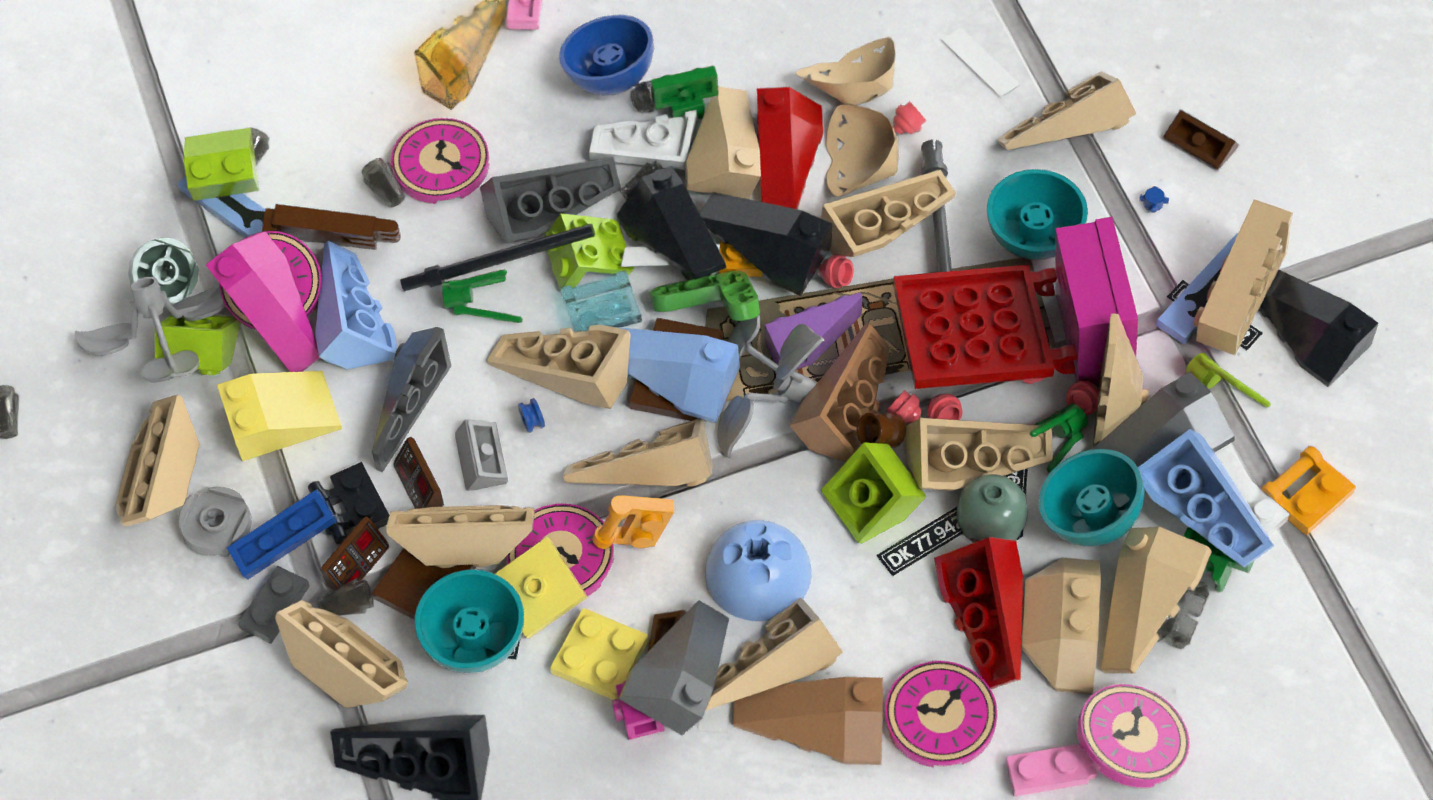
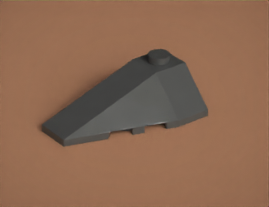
M613 157L490 178L480 187L487 219L505 243L537 238L549 231L560 214L577 215L621 189Z
M440 327L413 332L406 343H401L396 350L372 449L376 470L382 473L452 366L444 329Z
M1189 372L1161 388L1091 450L1108 449L1120 452L1129 457L1139 467L1189 429L1201 434L1214 453L1235 441V436L1213 393Z
M698 600L630 670L619 699L676 733L684 735L703 718L716 681L729 617Z

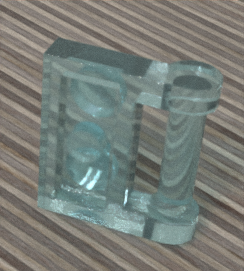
M626 270L616 272L614 277L573 288H571V285L560 288L574 332L588 331L589 326L592 325L621 328L642 322L641 312ZM617 289L620 290V291H617V292H613V293L605 294V295H602V296L594 297V298H591V299L583 300V301H580V302H576V300H580V299H583V298L595 296V295H598V294L606 293V292L613 291V290H617Z

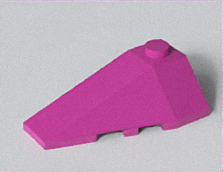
M266 232L232 244L206 264V267L290 372H303L320 359L317 342L288 260Z

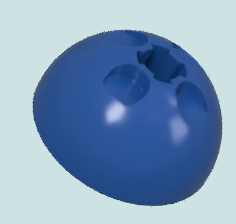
M609 15L596 18L575 29L565 39L559 54L561 66L575 85L589 93L604 96L623 93L637 85L646 75L651 65L654 53L652 32L646 23L632 16Z

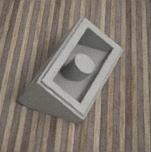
M465 419L456 430L455 438L466 490L474 491L506 484L508 477L496 422Z

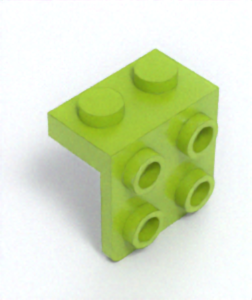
M560 214L544 237L592 224L595 231V237L547 250L553 274L557 279L560 291L572 292L586 272L630 275L634 266L621 267L627 245L620 225L616 220L570 214Z

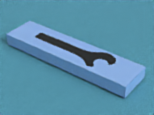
M185 176L177 183L179 190L193 199L188 191ZM245 194L195 201L245 238L262 232L265 209Z
M1238 233L1157 319L1156 326L1182 344H1185L1197 331L1198 327L1193 326L1197 311L1200 307L1205 308L1209 289L1213 281H1217L1226 256L1229 255Z

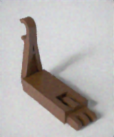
M276 204L275 209L265 208L262 232H283L301 241L325 244L327 241H330L336 245L376 250L377 241L397 243L401 239L399 226L395 220Z

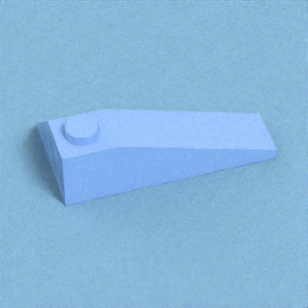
M327 241L323 252L322 285L319 294L315 332L319 357L327 363L336 364L345 369L394 360L397 350L395 332L390 323L384 324L379 314L383 308L379 300L373 299L366 288L370 282L356 253Z
M621 328L628 330L631 334L628 377L631 379L636 378L648 386L649 391L656 396L661 395L673 403L674 408L683 414L716 423L740 369L738 345L705 335Z
M1189 429L1138 467L1143 479L1144 489L1154 502L1176 516L1180 521L1195 530L1241 566L1246 567L1274 547V544L1223 464L1203 436L1196 431Z

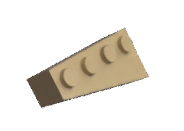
M1255 199L1253 200L1230 253L1222 264L1220 275L1217 281H1213L1209 289L1205 308L1200 307L1195 316L1193 326L1198 327L1197 342L1236 355L1287 254L1293 212Z

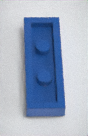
M316 489L227 547V550L243 577L248 580L336 523L337 519L321 492Z

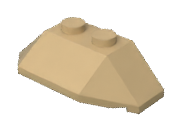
M178 394L152 403L149 409L151 414L142 423L131 445L115 504L120 517V523L124 526L154 519L183 506L188 496V487L196 464L199 441L184 400Z
M506 505L426 507L410 509L405 512L390 511L386 530L389 537L426 566L436 565L440 568H450L455 565H473L475 567H486L491 564H499L532 532L535 513L534 508L531 507L522 509L518 506Z
M1061 558L1025 581L1021 648L1037 669L1049 680L1048 683L1055 691L1082 694L1093 693L1101 584L1098 560Z
M302 600L276 613L275 619L292 666L343 707L350 708L383 702L406 689L408 681L405 678L401 660L350 620L327 610L311 608L310 603Z

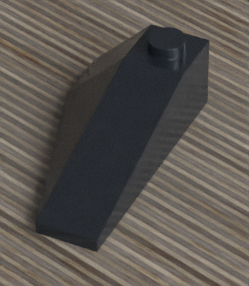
M670 166L665 169H658L649 175L641 177L616 214L619 223L628 237L634 241H643L647 244L648 249L654 253L660 252L669 258L670 264L695 280L725 269L726 263L683 181L674 168Z
M447 715L337 728L330 731L334 762L337 768L375 780L383 778L400 784V788L409 791L413 789L433 794L432 798L437 800L482 799L490 752L485 715Z

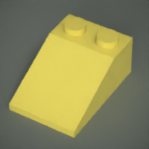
M323 371L248 374L217 384L242 461L342 429Z

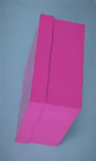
M1113 217L1095 219V222L1055 228V272L1057 276L1055 294L1067 345H1075L1077 360H1073L1076 382L1081 380L1089 381L1097 387L1100 380L1111 313L1119 315L1135 356L1137 350L1138 316Z

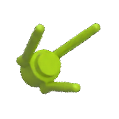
M1205 353L1196 355L1186 367L1185 373L1191 372L1208 389L1213 388L1222 378L1263 406H1271L1270 401L1220 368Z

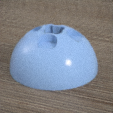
M766 520L742 522L725 531L712 546L705 566L706 585L713 600L727 613L749 621L770 620L800 597L804 599L812 576L808 553L798 537L784 526Z

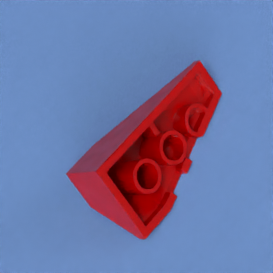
M790 87L757 88L761 200L764 203L798 209L806 187L809 171L815 161L818 145L821 144L823 138L822 105Z
M988 537L934 557L940 593L945 603H950L957 617L955 624L959 631H964L971 645L969 652L982 679L988 684L990 689L1021 680L1023 573L1017 542L1015 540Z

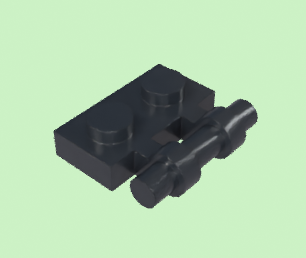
M362 462L331 475L330 479L334 488L330 490L324 489L320 481H314L308 485L310 493L316 489L321 492L337 519L336 523L325 529L327 535H332L336 544H341L348 536L345 530L352 527L355 528L365 517H368L377 529L388 523L389 513ZM342 502L346 510L341 515L336 514L333 508L334 505Z

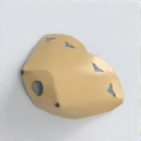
M891 37L878 39L850 51L839 62L815 64L795 72V75L845 105H860L886 94L893 88L896 58L895 43ZM885 45V48L882 50V53L873 51L874 49H880L882 46ZM861 55L863 56L862 63L852 62L853 60L859 59ZM827 70H830V72L828 73V76H826V75H824V74H822V73H819V72H825V71H827ZM807 75H811V79H807V78H803V77H807Z
M852 104L838 105L835 109L827 132V151L833 162L827 171L826 178L828 189L836 197L892 177L897 173L899 135H896L890 120L882 113ZM842 115H844L848 123L839 127V123L842 122ZM837 139H840V141L845 142V144L841 147L840 150H838L839 143L837 142ZM838 171H841V173L845 175V177H842L840 180H837V178L839 177ZM839 188H844L848 190H846L845 193H842L843 190Z

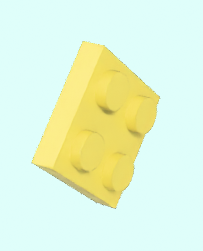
M583 608L550 667L551 674L612 700L618 699L616 685L622 684L627 680L630 670L639 661L649 642L648 634Z

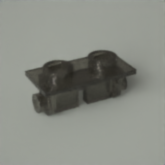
M1200 581L1193 591L1190 589L1186 590L1177 603L1180 610L1174 618L1168 616L1157 631L1159 634L1158 641L1168 637L1171 639V645L1178 649H1184L1185 645L1191 643L1198 621L1187 614L1189 612L1195 617L1201 616L1209 597L1208 585L1205 582Z

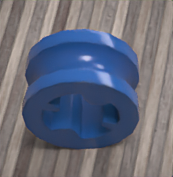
M535 398L530 399V403L527 405L523 403L518 404L520 416L528 433L533 432V428L536 426L540 428L545 427L543 415Z

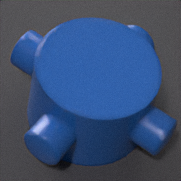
M1153 186L1145 192V195H1140L1139 201L1144 203L1146 209L1155 213L1163 207V204L1169 203V198L1165 197L1161 189Z

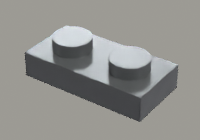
M277 565L239 621L240 628L272 644L280 632L275 619L276 613L302 599L310 587L308 580Z

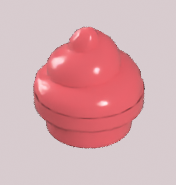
M909 101L906 105L903 106L901 104L896 108L893 128L898 134H904L905 132L914 134L922 129L921 125L926 120Z
M834 254L820 264L818 271L823 281L829 287L840 288L849 285L852 281L854 266L852 261L848 260L845 256Z
M1081 380L1075 382L1067 391L1066 403L1067 405L1074 403L1084 411L1085 415H1090L1097 410L1099 389L1089 381Z
M904 390L886 411L900 415L905 424H911L921 418L920 400L914 393L910 395Z
M952 394L936 395L928 405V417L930 419L960 420L962 417L961 402Z

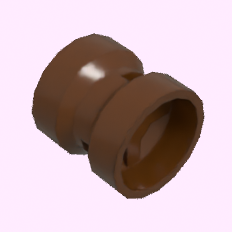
M866 413L862 415L857 424V437L861 444H889L891 448H896L902 444L906 436L905 422L900 415L895 413H884L882 415L880 413Z

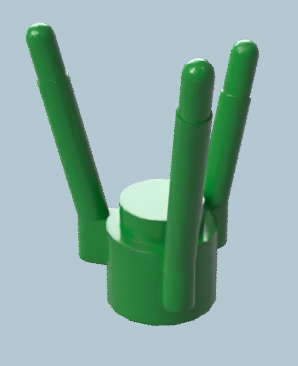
M505 269L462 280L445 281L442 284L445 308H454V315L467 314L515 323L523 321L520 316L466 307L467 303H473V288L506 281L505 275L507 271Z
M1074 403L1067 405L1050 417L1033 424L1040 426L1030 432L1031 437H1036L1052 428L1059 438L1068 437V441L1046 468L1049 473L1063 460L1074 444L1084 438L1081 430L1087 426L1088 420L1084 411Z

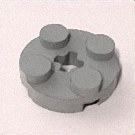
M226 487L208 488L209 492L203 493L200 496L197 493L194 494L182 506L178 519L185 543L200 554L230 556L227 547L250 532L252 517L249 507L238 492ZM217 515H221L222 523L220 525L211 527L207 522L208 519H215Z

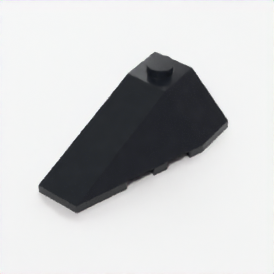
M713 192L700 211V215L708 230L725 244L729 243L741 253V258L748 264L751 262L763 272V277L766 280L799 296L803 294L832 246V223L802 210Z
M1278 270L1259 307L1261 314L1264 317H1268L1278 330L1277 335L1283 343L1287 342L1293 350L1298 364L1327 387H1330L1372 345L1379 324L1351 302L1281 270Z

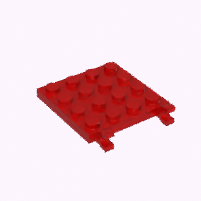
M1028 264L894 276L893 288L914 389L1053 377L1055 369L1061 374H1075L1073 360H1077L1075 345L1050 349L1036 293L1045 297L1055 296L1053 283L1057 282L1055 268L1030 272Z

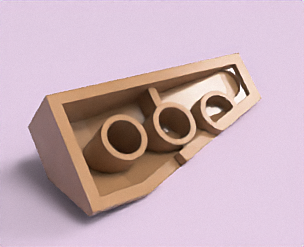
M870 323L862 327L802 401L789 425L810 450L845 463L862 445L857 437L859 419L866 413H878L880 402L876 400L878 385L884 382L890 347Z
M839 677L783 684L734 701L733 727L774 741L780 739L798 745L799 749L810 753L813 750L831 756L832 760L843 764L881 765L883 678Z

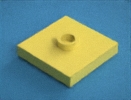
M548 537L495 573L509 582L520 596L524 609L523 634L528 639L588 598Z

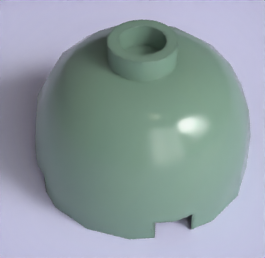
M162 237L147 241L135 251L129 262L128 276L131 284L145 277L157 278L161 291L166 292L168 300L173 304L180 302L192 293L198 281L199 268L187 245L176 239Z
M998 474L982 475L970 481L961 492L956 511L958 526L971 541L972 538L980 541L988 537L1016 540L1021 535V531L1028 519L1026 495L1020 486L1008 477Z

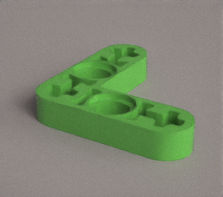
M730 271L701 277L696 280L691 279L667 284L650 291L653 310L658 312L673 311L721 300L732 320H749L760 314L758 295L746 273L742 271Z

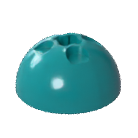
M1042 169L1023 170L1005 177L994 187L987 203L988 223L996 240L1010 253L1029 260L1054 258L1055 228L1085 224L1088 217L1087 202L1081 190L1065 176Z
M1108 449L1088 450L1067 458L1050 472L1039 493V511L1046 525L1063 540L1087 547L1106 545L1124 536L1136 523L1144 503V484L1137 465L1126 455Z
M463 570L441 578L422 596L415 614V630L424 651L437 664L459 673H479L492 669L502 663L516 648L524 627V609L517 591L502 577L482 570Z

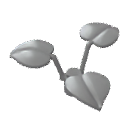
M145 277L136 280L130 286L134 300L130 301L132 306L131 323L110 325L92 331H75L77 343L84 352L94 356L109 355L125 349L129 345V340L137 337L138 313L143 314L144 318H152L165 357L145 364L141 374L147 382H164L173 377H183L196 371L199 367V358L197 354L189 350L173 355L170 354L158 317L163 313V307L166 306L169 314L174 318L183 316L187 321H195L217 314L224 308L225 304L222 300L218 284L172 305L167 298L166 292L161 291L158 279L155 277Z
M759 315L753 319L738 322L732 330L727 342L738 345L739 358L746 349L751 355L776 371L777 377L774 382V388L778 390L779 395L747 393L744 398L737 395L732 399L724 410L718 425V443L726 457L731 459L734 445L740 439L752 418L754 410L753 400L779 401L786 404L788 399L801 404L815 387L816 381L795 371L825 341L823 337L815 333L809 326L798 324L790 332L781 347V359L778 364L754 349L750 343L760 329Z

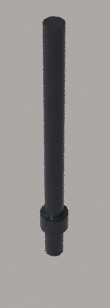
M588 224L447 266H431L425 268L423 273L402 278L401 286L405 292L429 285L430 288L442 285L444 280L595 237L594 227L592 224Z

